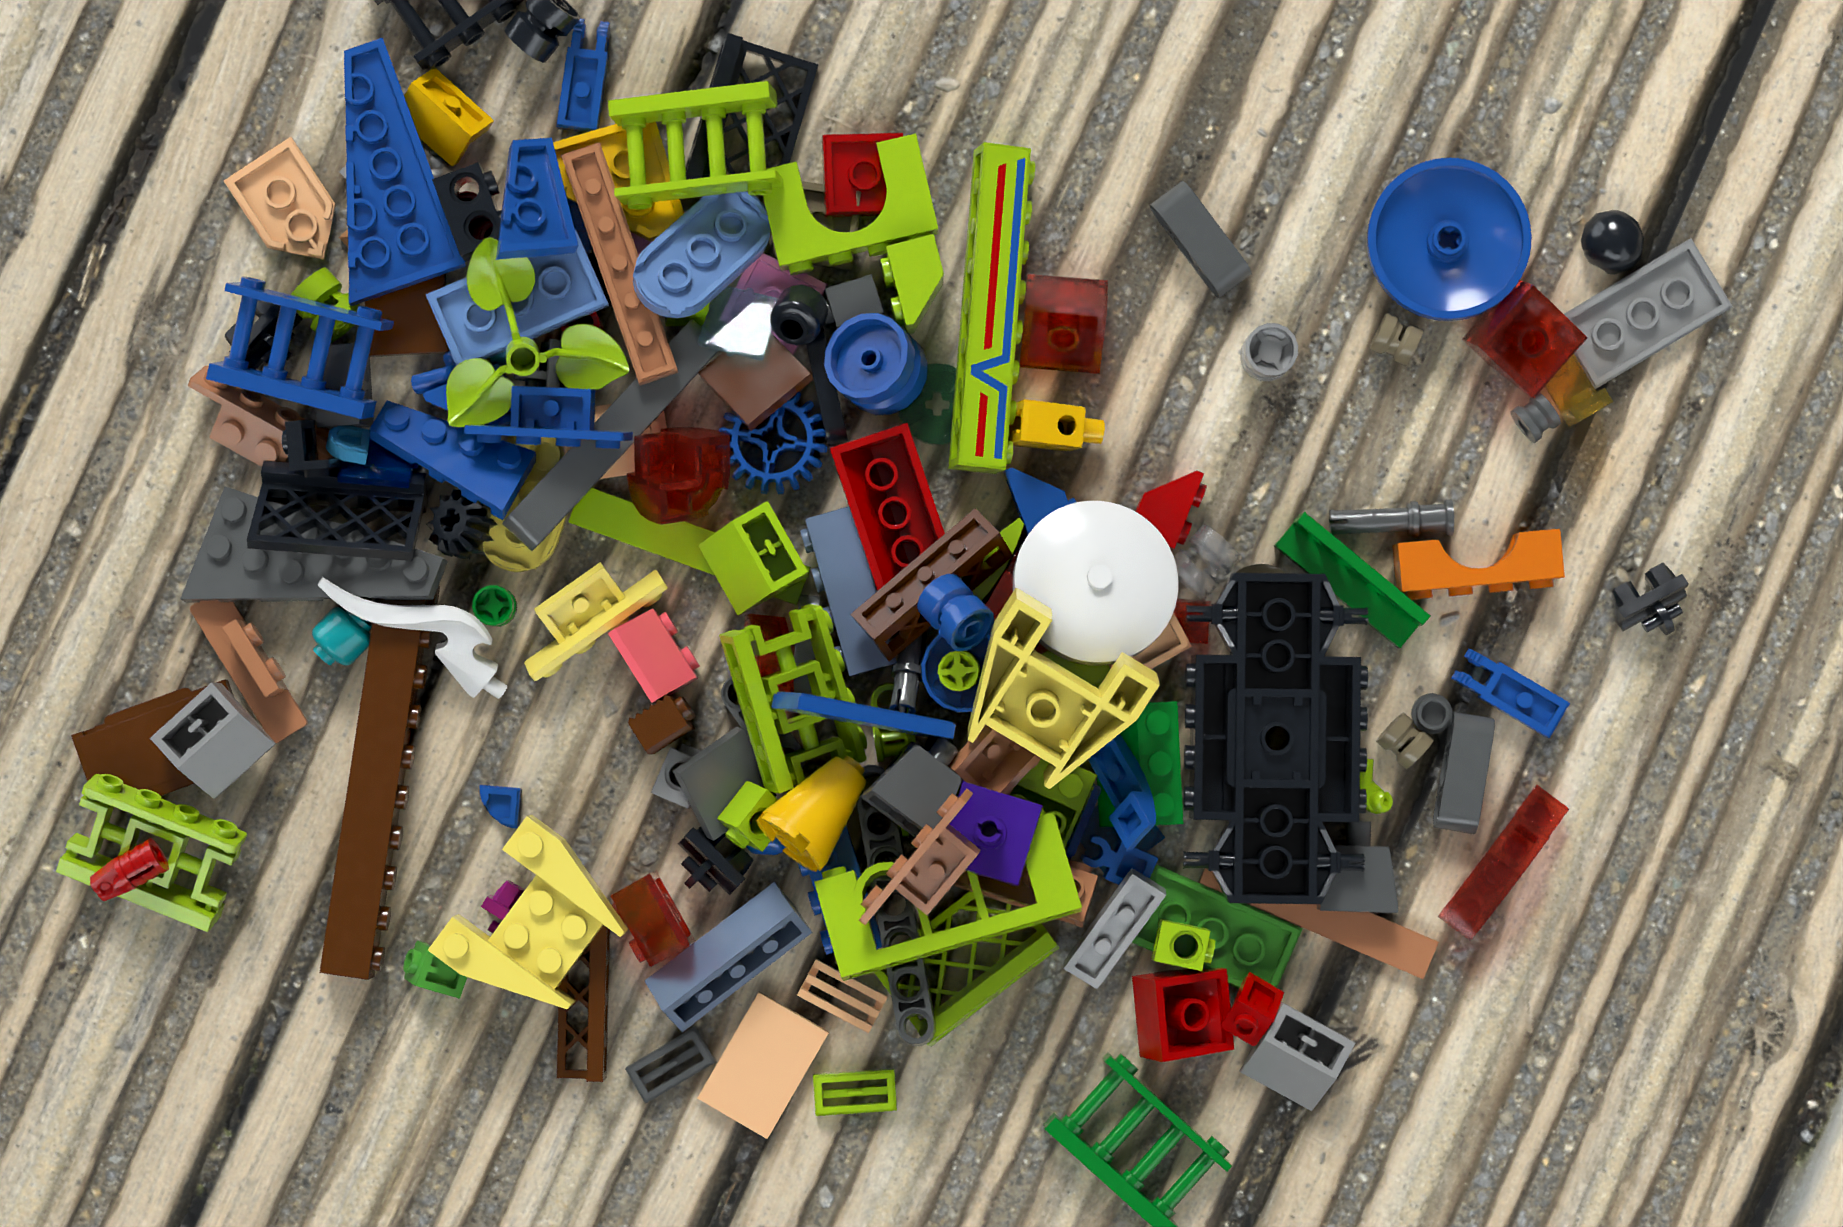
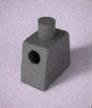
M937 738L928 752L915 744L904 752L861 797L913 837H916L926 824L933 829L942 819L936 812L952 793L956 795L962 782L961 777L948 768L957 755L958 750L952 743L943 738Z
M1371 821L1347 822L1346 845H1333L1336 852H1341V854H1365V862H1349L1350 864H1365V871H1341V873H1336L1322 904H1317V909L1320 911L1398 913L1390 848L1387 846L1371 845Z

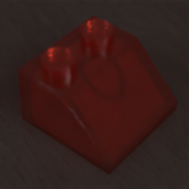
M1027 274L1020 368L1100 374L1107 317L1108 280Z
M1519 280L1511 293L1497 306L1485 312L1462 340L1489 366L1534 399L1588 337L1533 284Z
M657 870L611 895L614 902L611 904L634 937V939L629 941V944L640 963L646 960L649 966L652 967L691 946L696 941Z

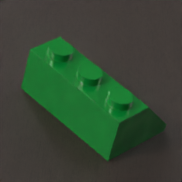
M1177 701L1150 702L1146 705L1139 718L1122 731L1120 735L1137 759L1149 784L1156 812V824L1154 826L1184 824ZM1097 777L1099 827H1114L1109 816L1116 809Z

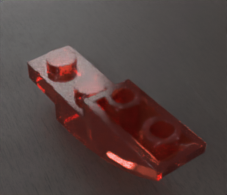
M1536 784L1437 917L1471 941L1549 840L1550 835L1569 811V808Z

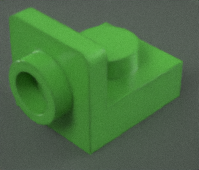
M417 940L414 949H410L405 957L403 965L404 979L414 986L460 999L467 977L460 975L429 952V944Z

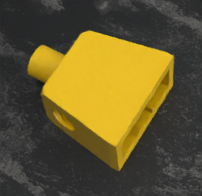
M1023 399L1016 402V417L1012 425L1009 424L1008 440L1012 441L1013 446L1073 451L1082 448L1083 442L1101 444L1104 438L1105 423L1104 420L1085 418L1086 409L1082 406ZM1058 421L1061 422L1064 427L1063 434L1058 429Z

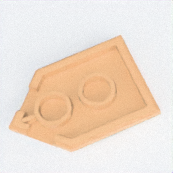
M289 137L224 180V183L268 249L322 260L325 259L336 204L292 137Z

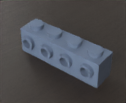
M849 506L806 518L807 528L800 530L806 553H815L818 567L811 569L817 592L826 591L829 606L823 608V610L828 612L833 623V630H837L841 645L834 648L840 652L845 669H848L849 676L852 677L896 664V657L889 662L873 640L850 615L875 594L877 590Z
M773 882L647 978L645 983L661 1010L683 1032L813 932L791 900Z

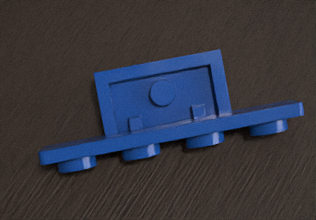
M512 386L511 426L465 425L464 434H477V442L501 443L502 435L516 436V444L541 445V437L556 438V446L580 447L581 439L596 440L595 448L620 449L621 441L633 440V432L594 430L596 389Z

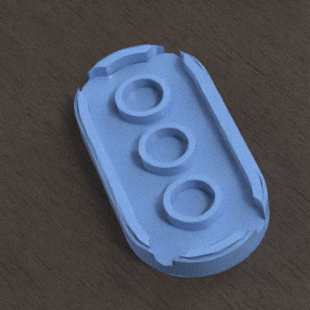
M746 191L703 196L638 256L633 273V286L642 304L650 311L668 318H684L702 310L766 250L771 229L764 204Z

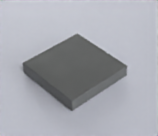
M735 727L673 770L706 837L713 841L728 831L717 818L744 783L749 781L765 788L753 747L744 729L740 727Z

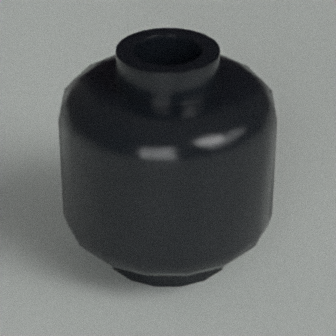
M805 285L790 286L781 293L771 311L770 324L772 330L786 343L796 346L807 345L816 339L827 320L828 306L826 300L820 292L812 287Z

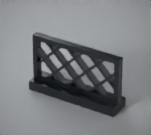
M727 33L721 45L709 88L737 85L739 76H741L744 84L762 82L770 77L774 78L783 95L782 98L777 100V106L786 102L794 116L791 126L777 132L767 113L772 108L766 109V113L762 114L772 136L764 139V143L767 144L775 140L782 153L781 162L777 165L780 166L790 163L818 64L744 41L743 37ZM746 52L762 57L770 72L750 82L743 68ZM771 60L782 63L783 65L775 69ZM789 67L807 71L803 87L789 94L778 73ZM800 94L796 107L791 98ZM735 112L729 113L733 124L725 127L728 113H726V118L722 119L723 134L737 128L747 149L730 158H727L725 155L726 169L729 175L736 174L730 163L749 153L748 136L742 124L746 123V117L739 120ZM702 116L700 117L687 160L686 180L710 177L706 120H703ZM789 132L786 145H784L780 137Z
M263 462L261 470L262 485L247 536L248 549L405 561L413 560L422 515L426 513L428 506L426 473L332 467L329 468V476L304 478V470L289 471L288 462ZM268 502H285L288 504L275 510ZM309 505H324L329 507L316 513L309 507ZM349 508H364L370 510L362 513L359 516H356ZM300 510L307 518L291 526L284 518ZM390 511L411 513L397 519ZM338 514H341L348 520V522L335 529H332L325 522ZM379 517H382L389 524L376 532H373L366 525ZM275 523L283 530L275 536L260 535L263 529ZM314 527H317L324 533L316 539L304 538L301 535ZM355 530H358L365 537L357 542H347L342 538ZM399 533L406 542L405 546L387 545L383 540Z

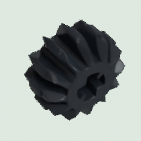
M453 489L451 495H440V506L430 508L434 518L426 523L433 530L428 540L437 545L438 550L442 554L450 557L455 556L460 559H470L473 553H483L484 541H494L489 531L498 524L490 518L492 515L491 508L480 501L473 503L463 497L460 489Z

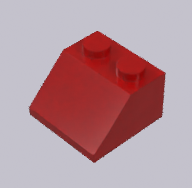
M1226 968L1203 969V971L1193 969L1167 970L1132 976L1140 1057L1159 1062H1168L1235 1050L1233 1034L1221 1027L1223 1018L1231 1009Z

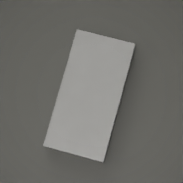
M1692 238L1551 321V324L1593 391L1733 306Z

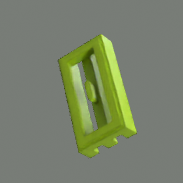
M894 1069L813 1074L816 1116L897 1111ZM887 1079V1085L822 1090V1083ZM888 1094V1102L823 1106V1099Z

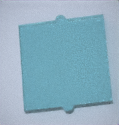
M727 286L711 301L698 339V346L726 352L729 357L736 354L763 361L773 332L770 324L771 311L778 298L755 293L752 288L743 290Z

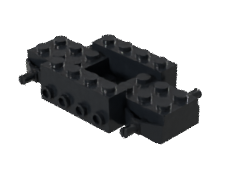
M1232 573L1215 604H1211V606H1186V613H1202V615H1186V623L1211 622V624H1214L1230 655H1191V663H1186L1185 687L1191 688L1190 704H1185V729H1190V745H1185L1184 769L1190 770L1189 786H1184V811H1189V818L1193 820L1228 821L1212 850H1208V852L1183 851V859H1199V861H1183V869L1205 868L1208 871H1212L1229 903L1322 904L1336 873H1341V871H1365V864L1349 863L1350 861L1365 862V854H1341V852H1336L1322 822H1359V813H1366L1367 794L1366 789H1360V772H1366L1367 749L1360 748V731H1366L1368 723L1367 707H1361V690H1367L1368 667L1361 665V657H1332L1324 655L1339 626H1344V624H1368V618L1352 617V615H1368V608H1344V605H1339L1325 574ZM1271 727H1282L1288 734V742L1281 750H1272L1266 744L1265 736Z

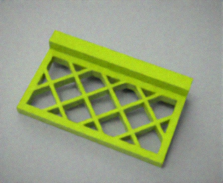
M969 891L930 921L933 933L940 932L936 931V929L945 922V930L950 929L953 916L960 910L977 912L976 921L981 920L978 907L967 906L975 900L973 892ZM1007 903L1006 911L987 908L988 914L995 915L1011 911L1012 905ZM1042 924L1034 925L1033 927L1037 932L1024 942L1007 940L1008 933L1002 935V939L990 938L980 941L1001 944L999 961L992 967L975 965L978 942L972 944L970 964L947 961L948 951L942 952L941 960L924 958L927 964L940 965L937 989L930 988V993L936 994L934 1009L936 1033L927 1044L928 1046L932 1047L1060 948ZM921 928L919 933L920 937H923L925 935L923 928ZM909 937V938H908L907 940H905L904 942L909 941V940H912V938ZM1007 945L1018 946L1005 956ZM946 966L969 969L967 986L959 992L943 990ZM883 970L874 972L891 995L886 973ZM974 970L985 971L973 980ZM910 975L909 985L898 984V989L908 990L907 997H912L914 991L920 990L919 986H915L916 976ZM942 995L952 996L941 1005ZM916 1015L909 1019L922 1037L928 1029L926 1018L920 1020Z

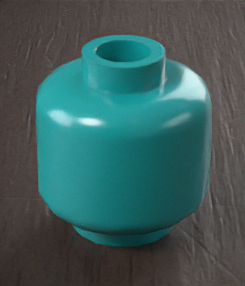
M334 607L312 629V636L317 643L313 651L330 666L335 661L344 666L351 665L369 647L372 624L353 615L343 607Z

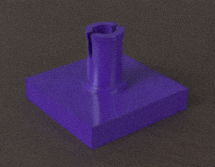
M962 781L958 798L966 788L973 795L949 824L981 850L967 867L966 871L1019 886L1043 806Z

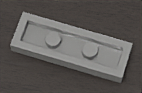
M1131 868L1064 960L1063 969L1098 989L1165 898L1166 889Z

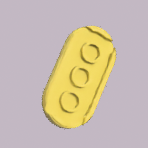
M516 436L508 437L507 442L535 451L536 463L503 521L564 456L563 446H556V438L541 437V445L516 444ZM492 514L490 518L498 525L490 529L489 534L494 541H484L483 551L493 564L511 572H524L536 569L553 555L568 514L533 551L502 524L503 521Z

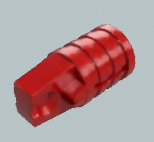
M149 838L144 843L135 846L132 850H128L123 855L115 857L91 875L90 886L102 901H107L138 888L139 885L147 883L148 880L169 870V865L159 845Z

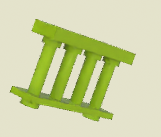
M769 81L608 100L609 117L618 126H622L627 134L630 186L614 188L615 197L623 205H628L629 209L640 210L652 207V202L744 191H748L749 195L761 196L772 193V188L783 187V178L775 169H766L762 114H765L768 108L777 107L775 89ZM742 112L746 116L750 172L726 175L722 119L726 118V113ZM702 116V119L706 120L710 177L686 180L682 124L686 123V118ZM662 121V124L666 125L670 182L646 184L643 128L646 127V123Z

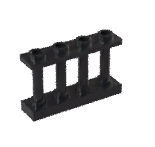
M408 0L374 1L377 5L384 1L386 4L391 3L423 49L413 57L422 70H425L429 66L431 69H436L446 63L452 56L450 52L461 44L469 46L475 43L484 35L483 29L494 21L502 23L511 18L518 11L516 6L524 0H487L489 4L470 17L458 0H438L456 27L437 40Z

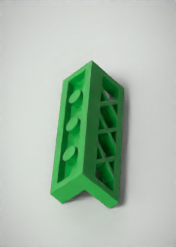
M1306 512L1298 515L1274 545L1275 548L1307 574H1325L1336 598L1348 608H1368V615L1358 616L1368 618V624L1398 649L1404 645L1418 626H1423L1431 617V615Z

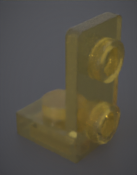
M1564 338L1556 340L1529 357L1531 365L1569 427L1613 402L1605 388L1599 391L1595 390Z

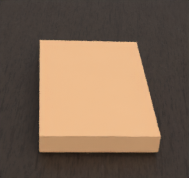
M759 991L697 1099L768 1139L829 1031Z

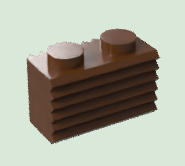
M664 695L663 701L657 700L656 705L650 704V708L643 709L642 714L636 713L635 718H629L628 724L646 753L650 755L657 753L695 729L691 720L696 718V715L684 697L680 696L676 699L675 697Z

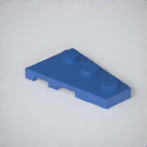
M552 138L513 140L508 154L496 260L575 253L579 245Z

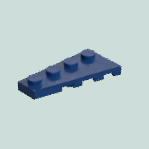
M387 400L369 429L370 439L408 463H418L428 469L429 476L441 483L447 481L461 490L463 497L473 503L480 501L491 508V514L503 521L536 463V452L501 440V443L477 442V434H464L465 427H452L446 420Z

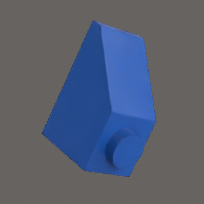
M1011 467L1003 472L1019 517L1024 523V530L1027 536L1050 513L1069 504L1077 503L1075 498L1067 499L1065 491Z

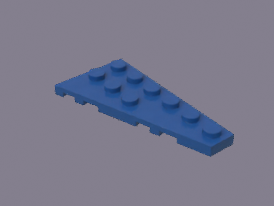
M383 38L344 50L350 307L466 267L464 259L459 254L432 179H434Z

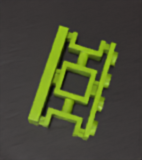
M807 604L801 606L799 610L789 611L794 631L765 642L760 626L749 625L742 630H731L719 634L764 787L778 794L793 789V785H798L805 780L800 763L830 752L831 758L839 757L844 759L845 756H849L858 763L867 761L864 751L867 749V739L863 730L857 724L834 720L839 738L831 737L819 742L814 723L827 718L801 714L787 719L785 710L771 708L773 696L779 692L778 684L806 674L813 695L856 703L851 690L845 686L842 672L845 670L844 661L840 652L834 648L830 635L833 633L832 620L828 612L823 610L821 605ZM810 639L816 661L808 660L796 665L791 645ZM775 651L780 671L761 677L755 655L762 656ZM798 729L804 748L784 755L778 733L786 734Z
M95 774L84 784L81 792L84 796L81 797L79 802L80 806L97 812L91 836L89 838L75 833L67 841L65 847L67 851L60 857L56 872L90 886V876L113 860L98 853L101 850L103 840L107 839L122 845L119 855H123L124 852L132 850L136 846L140 831L143 830L174 843L168 860L169 870L159 874L154 879L148 880L147 883L139 885L138 888L117 897L208 932L221 918L225 903L222 902L227 895V892L209 885L216 860L232 865L239 858L240 847L245 842L247 833L237 829V826L230 821L223 819L214 820L199 814V811L190 805H176L161 799V796L152 790H138L123 784V781L114 775ZM114 807L133 814L127 830L109 823ZM190 837L209 844L203 860L185 853ZM179 869L198 875L193 891L174 884Z

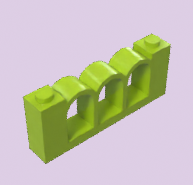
M1043 808L1025 863L1036 899V904L989 917L977 874L966 871L981 920L933 933L929 916L917 908L925 936L878 949L870 920L866 925L859 921L866 911L860 904L865 899L868 886L873 880L886 875L894 863H877L867 868L859 878L854 870L847 872L845 866L822 872L823 879L814 881L839 973L844 981L1082 912V905L1054 812L1045 814Z

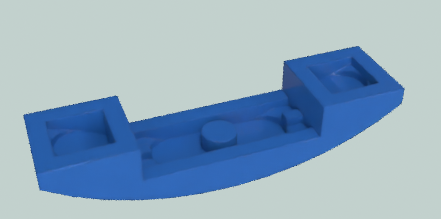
M1119 734L1088 758L1116 809L1109 816V819L1126 850H1133L1156 824V812L1153 796L1146 777L1137 759Z

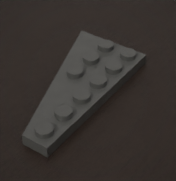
M225 486L180 598L186 603L217 600L220 602H236V600H260L261 602L323 601V599H331L318 586L319 581L325 578L344 591L363 599L431 600L434 599L448 561L443 557L415 549L412 561L248 549L247 536L258 497ZM268 502L275 510L284 506L275 502ZM297 511L284 519L293 526L307 517L301 511ZM330 520L325 521L332 529L342 525ZM275 523L263 529L260 535L275 536L283 530ZM314 527L301 535L304 538L316 539L324 533L317 527ZM355 530L342 538L347 542H357L365 537L358 530ZM388 539L383 540L387 545L405 546Z

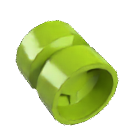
M326 267L311 274L291 293L293 296L328 305L333 303L336 307L357 312L358 306H361L357 304L350 307L349 293H341L342 284ZM297 310L296 312L301 318H310L312 320L310 328L316 333L319 315ZM335 320L331 343L346 334L355 324Z

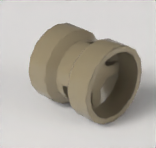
M1386 313L1372 339L1369 349L1378 354L1386 352L1393 356L1395 362L1407 366L1420 342L1424 330L1414 325L1405 326L1399 322L1397 317Z
M1404 712L1396 717L1376 740L1384 750H1391L1395 753L1396 761L1405 769L1413 765L1434 741L1427 733L1418 732L1413 727V720Z

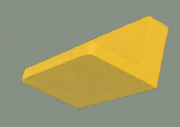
M431 69L411 82L404 95L419 138L450 166L459 163L469 144L486 133L494 122L488 114L437 69Z

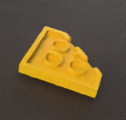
M646 123V127L643 128L646 184L670 182L669 162L657 123ZM613 124L553 142L567 199L577 203L561 155L599 142L615 188L630 186L627 134L622 126ZM680 199L652 202V207L640 210L629 209L628 205L621 203L630 232L649 242L654 241L684 214Z

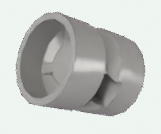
M1267 323L1258 326L1245 339L1241 347L1240 360L1243 369L1250 377L1259 381L1278 379L1294 365L1298 356V343L1295 335L1287 327L1278 323Z

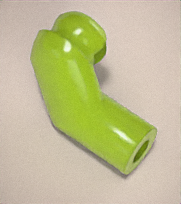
M1367 759L1366 772H1360V789H1366L1367 794L1366 810L1374 814L1385 813L1391 809L1393 798L1389 792H1384L1372 780L1374 759Z

